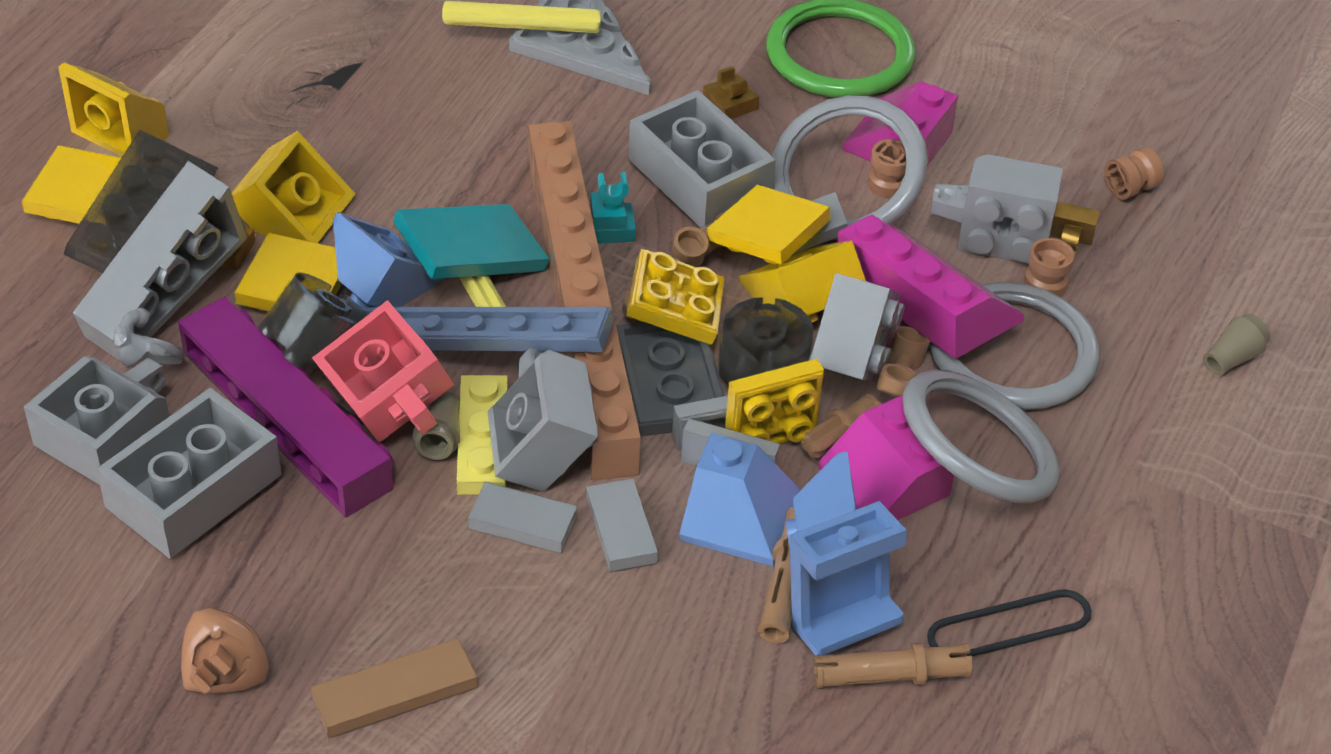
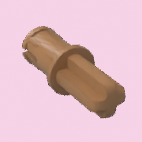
M865 394L843 410H832L828 414L827 420L805 433L804 439L801 441L802 449L807 451L811 458H820L830 450L863 412L881 405V403L875 396Z

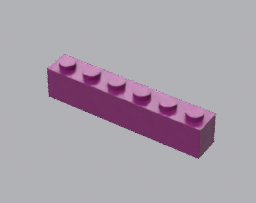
M224 296L178 321L182 349L185 356L237 408L277 436L278 450L345 518L393 490L391 468L394 467V461L389 450L382 443H375L365 434L357 418L353 415L347 416L336 405L333 396L326 388L322 387L319 389L309 379L304 367L298 361L292 362L281 351L279 344L271 335L265 336L255 326L253 319L246 310L237 309Z

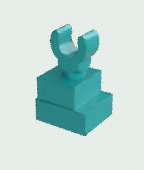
M621 172V180L616 185L606 184L604 173H600L597 178L599 192L590 193L589 205L598 244L635 242L636 227L632 203H624V198L629 193L626 172Z

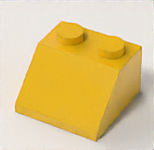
M65 62L58 66L72 133L125 159L140 161L169 137L165 107L157 99L148 97L126 86L124 83L117 82L101 73Z
M298 131L269 147L231 192L239 216L251 229H254V232L265 236L268 233L313 243H318L333 224V218L336 213H341L356 194Z
M852 240L811 247L793 254L782 265L768 264L738 276L741 285L774 324L791 322L793 328L813 323L819 319L816 312L825 309L836 273L866 281Z

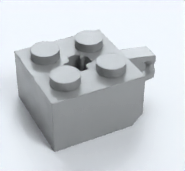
M989 154L974 159L969 185L936 184L932 198L931 213L962 223L957 246L958 251L1029 264V254L1033 243L1039 239L1049 238L1063 168Z
M836 273L810 360L818 358L825 369L875 382L877 374H880L882 367L889 364L892 349L885 347L890 330L897 331L902 321L905 304L899 302L901 294L887 287Z
M529 348L519 359L518 380L487 411L495 477L545 492L587 448L592 446L598 437V426L595 421L591 396L592 389L589 384L585 362L549 349L540 353L537 349Z
M83 356L24 406L33 445L100 485L96 468L169 417L166 398L157 394L166 385L163 366L147 358L125 374H122L95 357Z

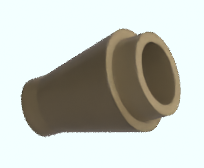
M1252 314L1234 317L1213 347L1203 356L1205 365L1212 373L1222 376L1235 366L1263 353L1266 350V344L1270 340L1269 330L1258 317Z
M450 393L442 394L432 402L428 409L438 424L423 435L416 427L413 430L416 449L421 455L432 460L447 458L458 448V443H460V401Z

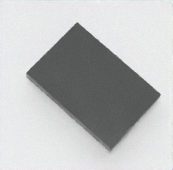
M646 322L616 325L640 437L672 433L673 407L676 405L725 396L710 344Z

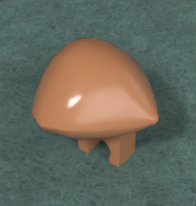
M207 608L193 613L185 629L182 644L181 672L183 687L186 690L204 694L227 693L247 690L266 681L270 667L266 651L259 636L246 621L229 612L215 608Z

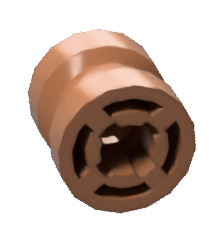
M881 140L872 149V167L868 174V187L877 196L891 198L901 185L907 163L905 148L901 140Z
M1143 147L1131 152L1128 158L1121 156L1108 161L1105 165L1104 177L1110 192L1116 198L1125 200L1136 196L1140 189L1146 191L1160 186L1164 179V167L1160 157L1153 149Z
M1056 238L1039 239L1033 243L1029 254V266L1025 272L1024 284L1048 290L1060 297L1064 295L1069 283V272L1072 269L1075 258L1071 246Z

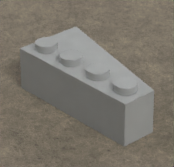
M190 161L185 164L74 310L73 315L85 338L121 362L117 346L114 345V330L119 326L124 315L130 310L137 308L147 310L149 313L148 322L142 328L134 327L133 332L137 335L152 337L247 239V235L229 186Z

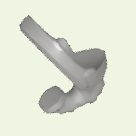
M137 308L130 310L123 316L119 326L114 330V345L117 346V352L123 365L128 367L134 365L140 359L145 360L147 358L161 364H181L183 362L185 354L180 347L160 339L134 334V327L142 328L148 322L149 313L147 310Z

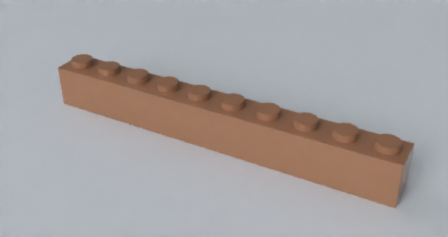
M571 121L529 124V167L546 253L550 259L548 263L557 307H611L612 309ZM614 321L603 352H566L568 357L586 363L589 384L592 389L591 396L595 421L598 426V437L592 446L586 449L591 480L639 475L641 437Z

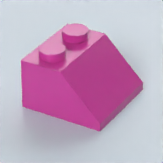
M920 81L879 99L890 102L905 111L918 125L926 142L928 166L952 134L959 95ZM865 116L843 143L842 150L871 161L872 149L877 142L885 139H901L884 122Z
M902 395L863 412L821 458L818 464V468L821 470L837 453L848 452L857 509L880 501L897 520L950 496L954 475L935 460L910 429L903 412Z

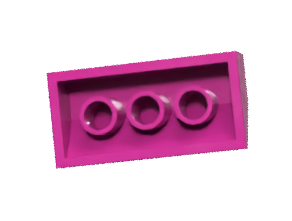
M873 214L838 231V242L852 240L866 282L887 287L900 293L899 302L905 304L902 320L954 359L1024 321V314L907 232Z

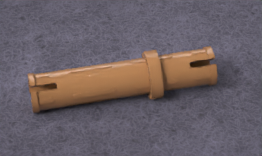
M794 507L787 510L781 539L774 545L772 557L775 565L767 591L764 610L757 629L760 637L771 643H784L789 639L791 633L790 548L786 520L795 519Z
M913 643L910 645V649L823 656H820V654L814 655V676H817L815 684L817 689L828 686L912 680L914 685L926 684L927 679L971 677L972 656H967L971 650L968 643L924 648L922 643Z

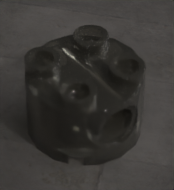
M298 272L288 282L258 327L268 338L280 342L285 347L282 354L290 363L301 369H306L309 364H312L321 371L312 357L365 318L367 313L344 293L339 298L330 293L332 285L310 274Z
M763 297L751 298L736 304L726 313L723 320L718 362L720 378L729 387L730 381L809 361L814 341L811 319L801 308L782 299L775 298V305L763 304Z

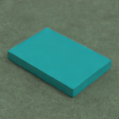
M510 204L399 209L396 211L393 219L394 225L431 279L545 271L550 260Z

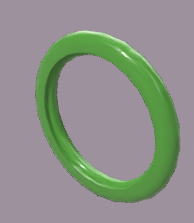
M809 0L799 3L784 11L773 22L766 36L767 53L772 65L782 77L803 90L830 98L848 95L873 96L886 92L898 85L907 76L916 59L915 44L908 28L887 10L859 0ZM830 16L849 17L865 21L885 32L894 41L896 56L892 65L878 74L857 79L831 78L811 72L793 61L786 50V38L794 27L805 21Z

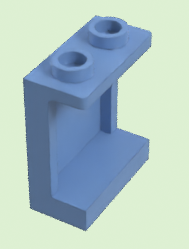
M880 501L790 535L792 628L815 655L820 654V656H823L903 623L904 613L890 597V552L906 546L907 530Z

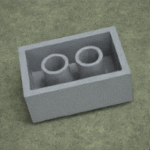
M699 90L630 120L628 159L701 228L714 222L718 214L730 209L756 185L773 189L776 159Z
M212 388L204 391L96 468L105 508L169 559L173 558L282 475L277 436Z

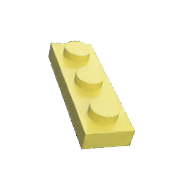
M461 375L457 495H479L485 482L506 487V480L495 477L487 411L508 390V375Z

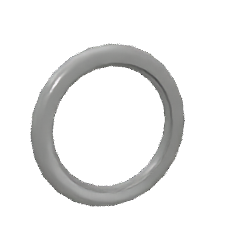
M848 95L817 104L793 120L780 136L772 153V157L776 159L773 190L795 196L790 186V163L797 146L807 134L819 125L832 119L849 115H863L879 119L895 131L905 148L907 163L901 185L891 199L870 214L861 218L846 220L848 226L871 214L892 224L903 216L916 200L925 181L928 157L926 142L920 129L905 111L890 102L874 97Z
M996 282L981 285L1009 304L1028 306L1054 317L1069 330L1077 344V360L1073 370L1064 379L1038 388L1023 389L1002 386L974 374L958 358L954 359L930 341L929 345L934 361L940 370H949L976 379L1007 397L1023 411L1047 409L1069 401L1080 394L1093 380L1100 363L1098 340L1093 327L1082 312L1066 299L1048 290L1021 283Z
M932 369L920 372L906 383L902 404L910 429L935 460L957 478L983 493L1013 503H1034L1049 497L1057 488L1060 468L1057 455L1050 441L1038 425L1007 397L976 379L949 370ZM932 392L957 395L993 413L1021 439L1029 450L1036 466L1037 474L1032 480H1017L1002 476L967 457L936 426L926 407V396Z

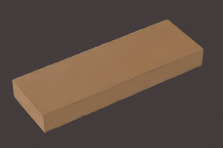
M459 638L310 688L313 702L328 738L478 688L476 673Z

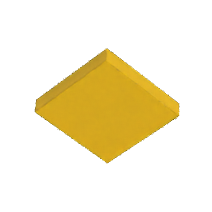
M58 145L23 198L24 213L107 229L141 173L139 161Z
M756 185L707 228L708 240L725 246L733 252H744L762 258L767 263L782 265L831 220L830 207Z
M268 233L234 292L236 304L321 323L342 284L338 280L336 247Z
M641 249L635 263L626 316L712 345L718 334L725 278L717 275L709 268L694 267L674 260L673 257L666 253H654Z
M818 358L730 381L725 429L778 444L788 441H802L805 433L817 426L824 368Z

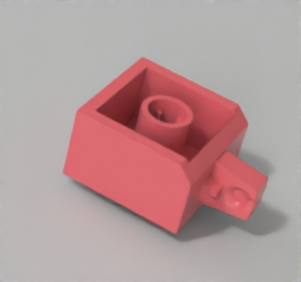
M388 300L312 357L333 387L378 442L383 441L409 420L422 435L438 424L427 406L455 385L429 347Z

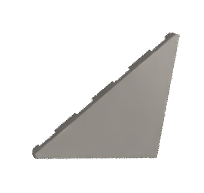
M540 0L536 5L597 9L601 13V26L598 33L517 29L509 39V51L646 95H650L652 91L651 78L645 75L636 52L630 42L624 39L619 23L611 9L606 7L602 0Z

